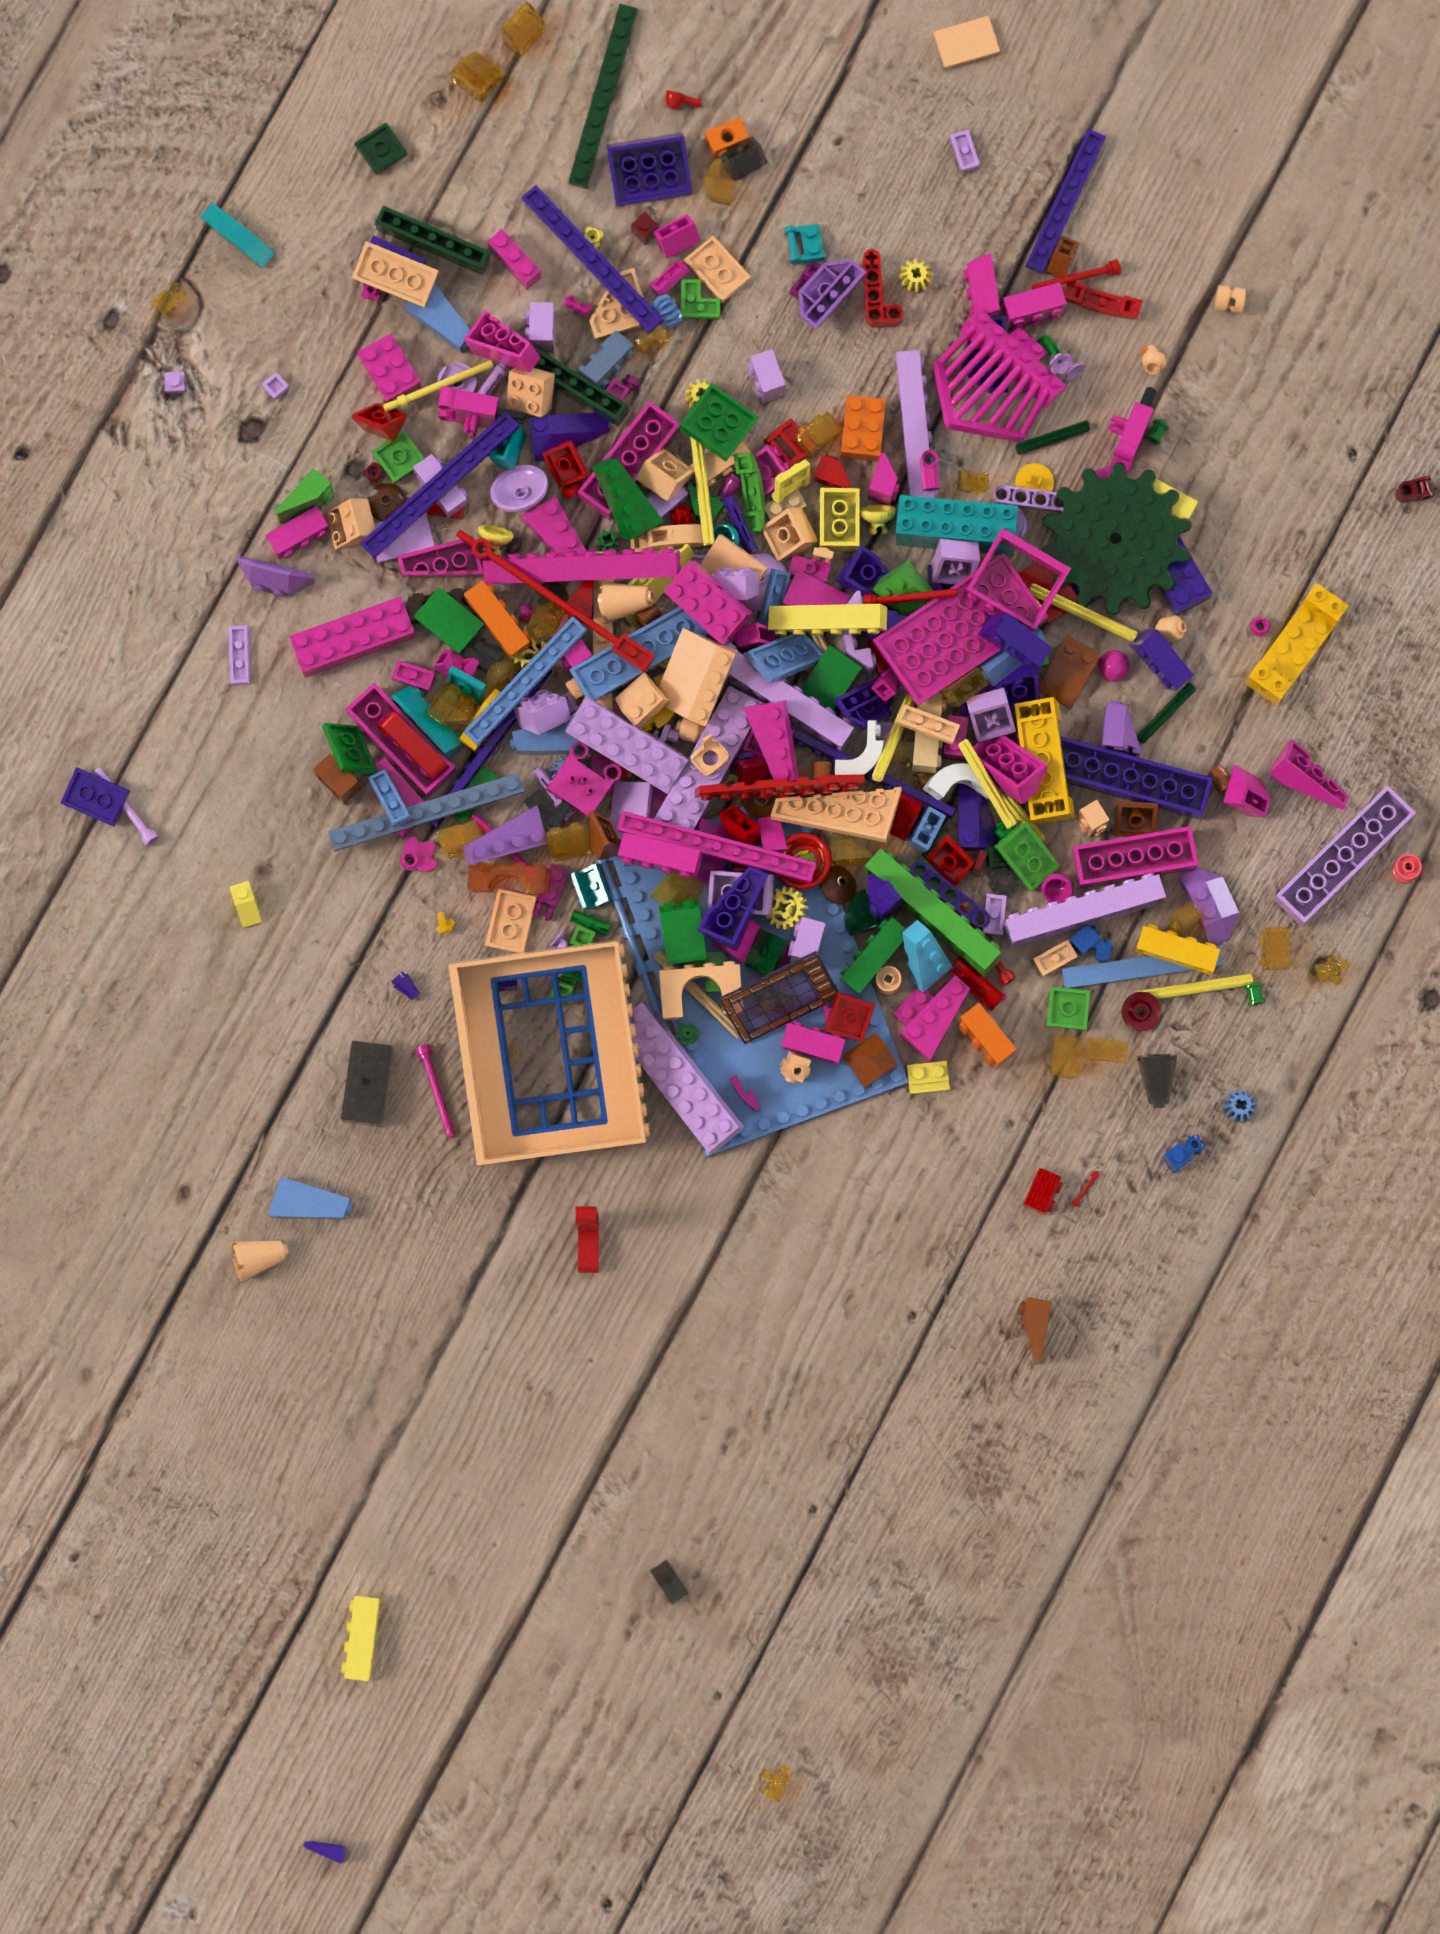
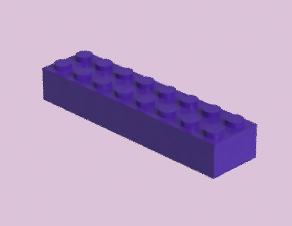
M1060 736L1067 784L1133 802L1158 803V809L1201 820L1212 784V777Z

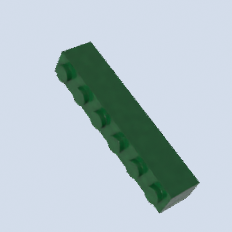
M382 206L375 221L378 231L480 275L484 274L491 259L490 251L386 206Z
M533 346L541 357L534 368L554 373V387L617 427L621 425L630 412L627 403Z

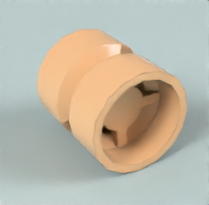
M1218 285L1215 310L1226 311L1230 309L1233 313L1242 314L1246 288L1234 287L1231 290L1229 286Z
M893 966L880 968L875 977L877 991L883 995H892L899 990L901 984L899 970Z

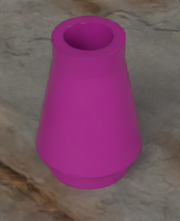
M732 473L726 476L717 496L720 499H724L737 493L742 488L741 479Z

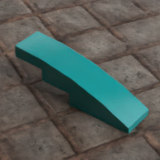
M213 202L199 217L224 240L231 243L242 254L247 255L260 268H263L275 254L261 240Z

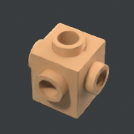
M789 1050L786 1059L784 1058L780 1065V1070L785 1080L794 1084L797 1081L803 1083L804 1078L809 1076L811 1060L808 1056Z

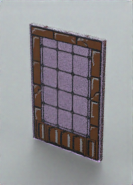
M816 950L718 999L745 1045L833 1002L836 993L839 991Z

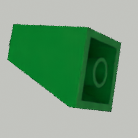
M687 899L682 903L675 904L673 902H666L659 906L667 965L707 959L704 934L698 931L702 922L698 900Z

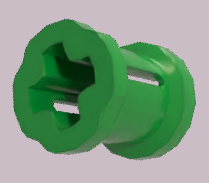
M1154 419L1152 422L1153 426L1149 433L1145 434V438L1153 444L1160 445V439L1164 432L1168 431L1169 426L1159 419Z
M1261 982L1244 986L1249 999L1248 1006L1266 1002L1262 997Z

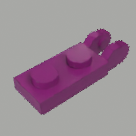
M551 863L533 916L538 917L544 903L549 905L545 920L550 921L570 874L569 869Z

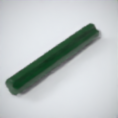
M1085 420L1017 443L1015 445L1016 452L1020 455L1088 432L1090 425Z
M1187 683L1137 735L1138 741L1144 744L1195 692V686Z

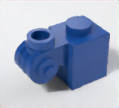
M1086 924L1069 940L1071 946L1081 957L1089 950H1095V959L1101 963L1109 959L1111 951L1114 949L1108 940L1103 941L1099 936L1100 932L1093 925L1090 927Z
M1198 1134L1196 1136H1189L1184 1145L1180 1142L1162 1156L1173 1173L1192 1160L1191 1156L1193 1154H1200L1204 1150L1206 1145L1202 1143V1139H1200Z

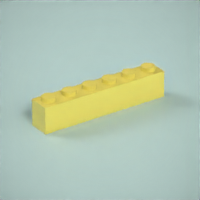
M882 604L769 606L768 630L775 632L777 636H786L787 632H793V635L799 636L805 635V632H812V635H824V632L842 635V631H849V634L855 635L861 634V631H868V634H879L880 631L887 630V607Z

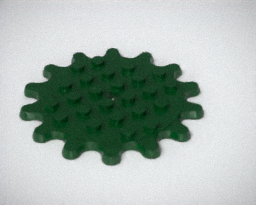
M1116 462L1112 466L1110 476L1106 479H1101L1093 469L1086 468L1081 474L1083 480L1081 490L1074 492L1067 487L1058 489L1057 498L1063 504V511L1058 515L1048 514L1043 517V526L1055 533V540L1053 543L1044 546L1041 551L1071 568L1060 588L1068 584H1075L1079 589L1076 599L1077 604L1088 607L1093 599L1102 598L1106 603L1107 613L1117 615L1121 610L1122 602L1125 599H1133L1140 609H1147L1151 605L1149 592L1152 587L1160 586L1166 591H1171L1175 588L1176 581L1169 573L1170 566L1173 563H1187L1190 560V552L1187 549L1181 548L1178 545L1177 539L1180 534L1191 529L1192 523L1188 518H1176L1173 516L1172 507L1179 501V493L1174 489L1162 494L1157 493L1153 487L1156 480L1154 471L1150 469L1145 470L1138 479L1133 480L1127 476L1125 464ZM1114 533L1121 535V541L1118 544H1113L1110 540L1111 535ZM1056 574V575L1054 576V578H1053V583H1054V584H1055L1057 578L1059 577L1058 574Z

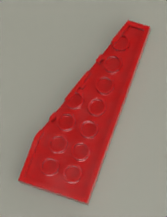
M864 774L820 775L819 778L809 780L808 777H800L794 779L793 782H790V779L787 778L760 780L746 786L745 782H737L736 784H731L730 787H727V784L701 785L694 790L695 798H701L703 801L713 800V797H721V800H731L733 797H740V800H748L758 796L759 799H770L771 796H778V798L790 796L806 798L810 795L819 794L821 796L832 795L831 793L851 792L858 789L860 785L865 783Z

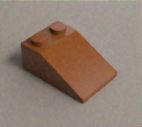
M1067 635L1039 684V692L1049 698L1054 697L1060 704L1071 709L1102 654Z
M1027 1297L1020 1303L1018 1315H1022L1021 1322L1034 1364H1039L1042 1359L1051 1301Z

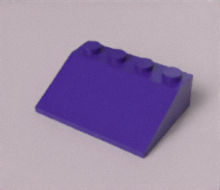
M683 133L606 145L616 206L693 194Z

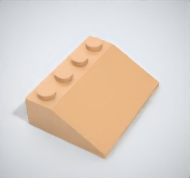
M683 627L658 687L670 701L664 707L706 727L738 650L724 644L721 645L717 641Z

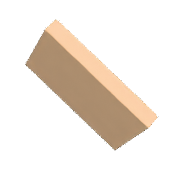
M989 16L933 32L944 69L1000 54Z
M713 235L683 260L714 296L720 298L722 304L751 280V276Z
M722 534L717 537L700 564L709 574H714L715 570H721L724 567H732L733 571L740 570V568H752V571H758L759 582L768 570V567Z
M498 888L485 947L515 954L524 953L537 897Z

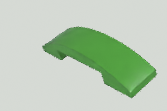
M752 452L733 454L736 474L741 475L746 511L742 514L750 532L763 531L765 498L758 464Z
M577 925L570 941V946L592 943L596 932ZM575 971V972H568V974H572V975L579 976V975L576 973L577 971ZM562 976L558 978L561 995H572L577 980ZM553 987L548 998L555 996ZM569 1001L563 1002L562 1004L567 1006Z

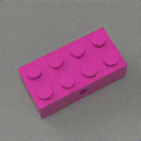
M695 560L687 562L663 591L721 645L728 643L753 614Z

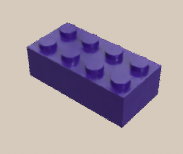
M1179 536L1177 539L1178 545L1181 548L1187 549ZM1191 555L1187 563L1177 562L1170 566L1169 573L1176 581V586L1173 590L1166 591L1158 586L1176 616L1210 599L1212 595L1210 587Z

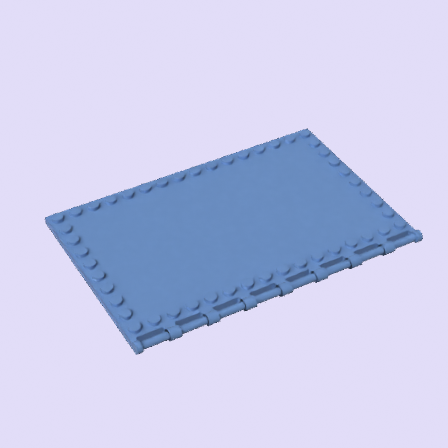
M744 807L739 808L758 824V817L750 815ZM719 815L707 819L708 821L723 826ZM782 822L785 838L794 833L801 832L815 834L811 827ZM760 835L759 844H757V845H755V846H756V847L763 848V844H762V840H761V835ZM618 855L602 860L596 859V863L600 865L612 898L611 903H614L619 916L623 936L628 941L636 962V971L638 976H641L650 1001L648 1003L667 1026L666 1020H663L662 1000L657 998L649 977V973L654 972L661 990L659 971L663 970V967L653 957L659 950L665 953L659 906L666 902H673L675 904L682 903L687 899L698 900L702 921L708 910L709 885L692 878H683L675 873L666 874L659 870L626 865L622 863ZM727 861L725 871H729L732 868V862ZM613 862L622 886L616 887L607 863ZM766 871L767 874H774V895H776V889L782 890L784 886L787 887L779 880L777 874ZM820 884L812 889L796 890V892H801V897L807 900L803 903V905L808 906V909L803 911L807 915L805 918L826 923L818 956L839 993H849L856 998L875 1004L863 1041L876 1033L888 1046L898 1066L864 1088L842 1056L861 1042L842 1036V1039L846 1040L839 1065L809 1057L811 1060L809 1067L811 1069L808 1078H804L803 1083L798 1081L796 1084L788 1082L780 1070L781 1062L784 1058L786 1059L789 1052L788 1050L781 1049L787 1023L792 1024V1021L804 1024V1028H820L823 1030V1033L830 1035V1032L824 1030L826 1025L824 1021L825 1012L821 1006L744 1043L741 1037L739 1039L735 1038L684 988L682 993L684 1019L672 1020L676 1033L679 1031L680 1024L685 1023L688 1025L693 1023L694 1028L699 1029L700 1034L696 1038L695 1043L689 1042L688 1045L681 1044L680 1038L676 1034L674 1037L745 1127L716 1153H708L705 1149L703 1151L705 1157L715 1155L909 1083L871 981L857 995L839 980L842 977L840 974L842 969L847 964L851 966L855 961L852 957L857 953L858 947L854 936L850 937L849 932L845 928V913L842 905L828 900L822 893ZM786 896L789 899H794L792 896ZM623 899L628 901L635 920L633 924L629 923L621 902ZM752 915L751 919L765 931L789 941V946L791 941H796L793 940L795 929L791 926L789 931L780 930L770 924L771 920L766 919L767 915ZM778 918L780 921H786L783 918ZM704 935L706 952H722L711 945L712 939ZM636 936H641L649 958L647 961H643L635 939ZM725 954V962L735 961V964H740L742 991L765 979L764 974L743 965ZM789 959L787 969L793 966L790 965L791 959ZM685 962L677 963L676 965L680 969H683ZM800 971L791 974L793 976L789 977L788 981L785 980L784 986L778 984L772 986L775 990L785 991V993L795 995V992L799 996L795 1000L793 1010L801 1007L799 1001L802 1005L807 1006L817 999L814 992L810 991L812 988L808 981H806L803 972ZM706 978L694 979L693 981L706 993ZM706 993L723 1010L721 1004L722 993ZM752 995L743 1000V1009L746 1010L747 1016L745 1013L738 1016L741 1022L744 1023L743 1025L747 1032L753 1030L752 1025L754 1028H758L768 1023L769 1019L774 1022L785 1014L772 1010L769 1011V1009L765 1008L764 1010L768 1012L762 1014L764 1013L762 1007L752 1005L755 996ZM833 1001L827 1003V1006L831 1008ZM738 1076L745 1093L753 1090L761 1108L759 1112H755L741 1100L729 1081L731 1077Z

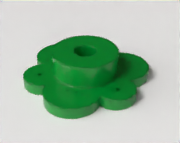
M682 1023L679 1025V1031L676 1035L680 1038L681 1044L688 1045L689 1042L692 1044L696 1042L700 1031L694 1028L693 1023L688 1025Z

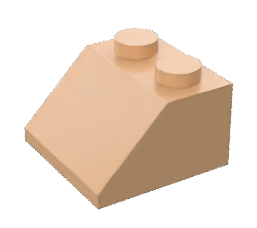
M663 448L644 462L636 479L644 487L655 492L658 497L669 501L677 495L695 470Z
M802 507L786 509L766 523L763 528V533L777 562L799 554L818 542Z
M646 673L640 674L615 698L623 714L635 727L642 728L670 702Z

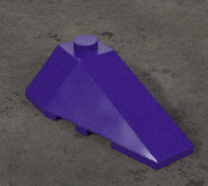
M595 412L529 418L535 462L545 461L542 455L543 452L568 439L572 440L575 448L610 432L608 420Z
M860 545L843 565L835 581L853 593L860 591L861 596L870 593L877 595L873 590L874 586L881 577L891 571L886 569L878 555ZM882 604L887 607V610L895 611L886 604Z
M959 783L958 845L964 851L980 852V849L986 851V847L998 844V837L995 834L997 828L988 801L970 786Z
M749 866L733 883V886L719 898V901L707 910L698 931L716 943L737 952L768 874Z

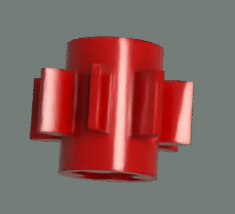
M677 505L675 511L670 512L672 524L686 525L694 523L695 514L687 505Z

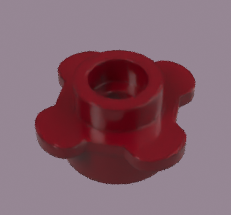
M372 462L371 465L362 471L363 477H367L371 485H376L379 479L386 476L385 471L380 469L377 462Z

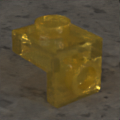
M964 469L960 470L957 490L975 495L986 492L989 487V473L983 472L978 474Z

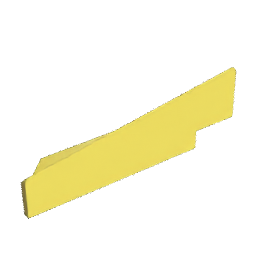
M685 544L682 548L674 549L680 550L682 570L687 562L694 557L695 553L688 544ZM675 577L634 578L629 584L650 587L655 592L656 602ZM635 613L623 617L632 627H636L638 624L635 620Z

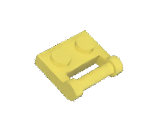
M806 459L794 464L792 468L784 473H780L775 478V489L772 493V498L776 503L783 501L785 496L798 488L809 484L810 463Z

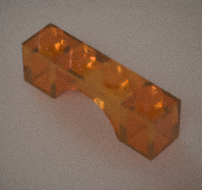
M480 862L476 863V865H469L467 889L472 892L492 893L495 886L501 880L518 878L528 893L549 894L551 870L545 867L544 864L535 863L533 866H526L523 863H514V866H507L506 863H495V866H490L487 863Z

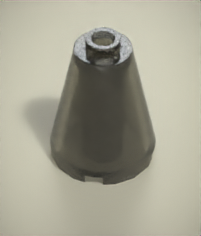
M1148 1054V1057H1143V1055L1137 1056L1148 1103L1153 1104V1108H1165V1104H1168L1170 1101L1177 1054L1172 1056L1171 1054Z

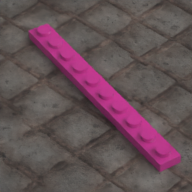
M622 811L617 829L618 832L630 833L698 849L704 855L809 883L812 881L816 862Z

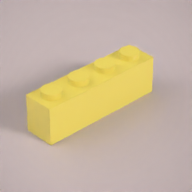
M355 1596L354 1600L350 1601L349 1612H353L352 1620H348L347 1632L350 1633L349 1641H345L344 1646L347 1660L346 1662L343 1661L341 1674H345L344 1678L364 1681H370L381 1599Z

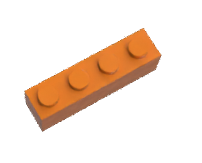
M482 580L465 592L464 598L509 658L513 660L530 647L529 640L531 637L525 629L520 630L517 626L519 622L513 614L509 615L505 610L507 606L501 598L498 600L494 596L496 592L490 583L485 584Z

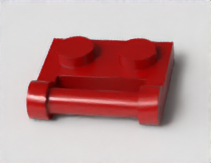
M792 418L764 439L767 445L777 446L783 454L781 456L783 462H788L791 466L799 463L816 450V447ZM779 436L796 455L792 459L776 441Z

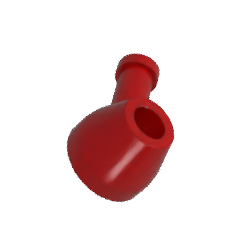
M667 90L665 94L667 108L678 110L682 103L700 108L701 98L685 96L682 93Z

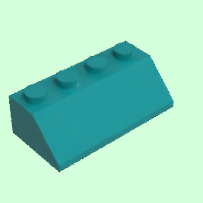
M410 685L391 696L394 704L448 760L465 747L464 743L459 741L461 734L457 730L454 732L449 727L451 723L444 716L440 717L436 713L438 711L431 702L427 703L423 699L424 694L418 688L414 689Z

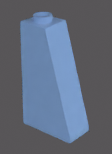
M435 283L425 307L410 301L404 306L407 314L460 353L464 349H469L464 342V338L470 329Z
M1036 628L1033 633L1047 643L1042 630ZM1001 650L977 666L980 672L978 675L984 683L988 682L995 686L1022 664L1019 660Z
M570 720L540 735L525 729L512 732L513 738L509 739L512 750L516 749L518 755L569 754V748L579 740L565 732V728ZM589 746L587 755L592 754ZM574 747L575 755H583L584 750L582 747Z
M280 1177L268 1216L287 1219L345 1220L346 1215L350 1216L353 1204H350V1198Z

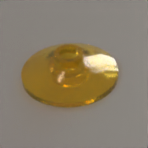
M500 660L489 668L485 682L490 694L495 688L501 692L521 671L515 662ZM509 678V682L505 684V679Z

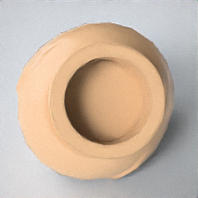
M1148 345L1142 349L1144 354L1142 364L1147 373L1154 375L1165 368L1167 364L1165 355L1158 352L1156 346Z

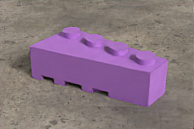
M538 806L527 809L462 846L467 865L548 844Z

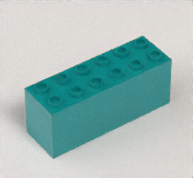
M900 495L895 532L896 545L937 549L940 539L978 542L979 553L987 554L1002 528L1016 536L1018 506ZM1001 541L994 555L1004 553L1005 556H1014L1015 549Z

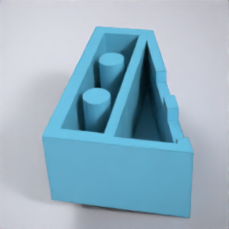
M916 920L902 935L905 953L908 955L907 966L910 968L911 976H909L910 982L920 991L925 992L953 966L931 931Z

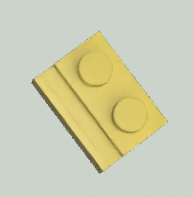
M947 1061L907 1065L910 1095L950 1091Z

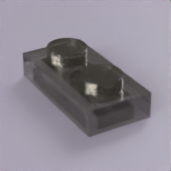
M538 789L524 803L528 808L538 806L542 824L550 833L553 828L548 825V821L556 809Z

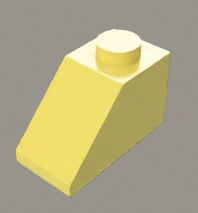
M247 881L230 886L242 927L246 928L262 923L250 882Z

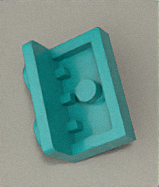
M593 864L580 871L571 872L572 885L577 890L579 904L584 910H593L612 901L599 864Z

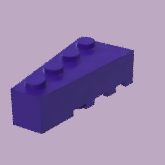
M1021 665L995 686L988 682L984 683L980 678L957 686L958 703L962 716L970 715L965 698L1000 688L1005 690L1010 709L1015 708L1014 704L1039 700L1037 668L1029 669Z

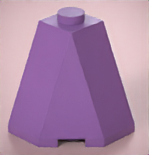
M1120 701L1106 703L1100 747L1139 757L1141 749L1127 705H1122Z

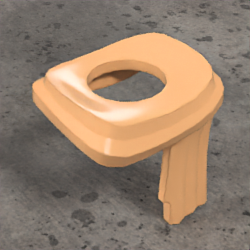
M711 734L703 738L702 745L691 755L692 763L705 776L715 773L729 759V753L717 740L712 739ZM708 751H713L718 755L717 763L711 766L703 762V755Z

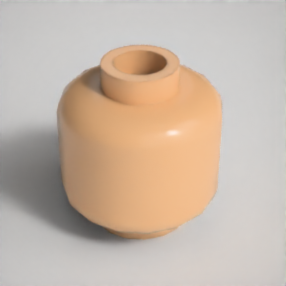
M1173 615L1161 618L1158 624H1156L1155 629L1169 643L1183 638L1184 632H1186V624L1179 616Z
M685 717L682 720H678L676 725L679 738L692 743L698 742L706 728Z

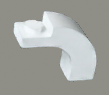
M868 720L867 746L859 757L835 760V775L866 774L877 764L885 746V740H877V736H881V725L877 724V720Z
M965 763L953 764L941 769L922 788L935 799L940 800L953 784L960 783L970 786L986 799L989 798L970 765Z

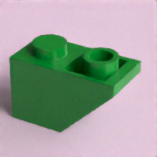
M690 484L688 486V493L693 513L695 514V519L701 522L697 487ZM709 495L714 526L724 509V503H722V499L718 496Z

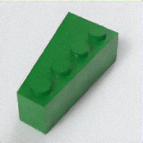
M607 458L592 466L622 538L632 540L664 522L617 459Z
M893 917L888 920L885 918L878 926L880 930L876 935L872 933L865 942L867 946L864 950L859 949L852 957L855 961L851 966L847 964L840 972L842 977L839 980L857 995L860 994L903 942L902 933L906 928Z

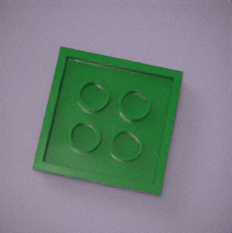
M711 383L678 428L727 462L759 417Z

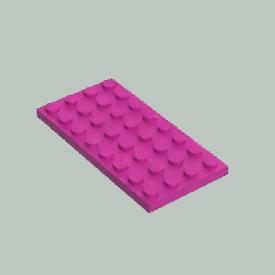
M1004 553L988 563L974 587L978 592L1031 623L1041 608ZM976 571L950 588L958 590L957 596L933 599L873 639L874 644L917 706L1001 651L1000 648L978 635L990 615L1001 613L997 611L991 612L984 607V603L980 601L974 602L967 597L968 594L965 593V590ZM1044 614L1039 624L1048 619L1046 614Z

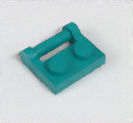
M819 223L797 227L787 226L784 228L785 236H787L791 254L789 260L791 265L825 261ZM795 236H801L804 255L798 254Z

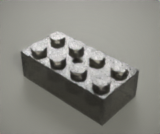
M352 1040L341 1113V1121L343 1123L383 1127L393 1056L392 1045ZM370 1080V1085L364 1086L363 1082Z

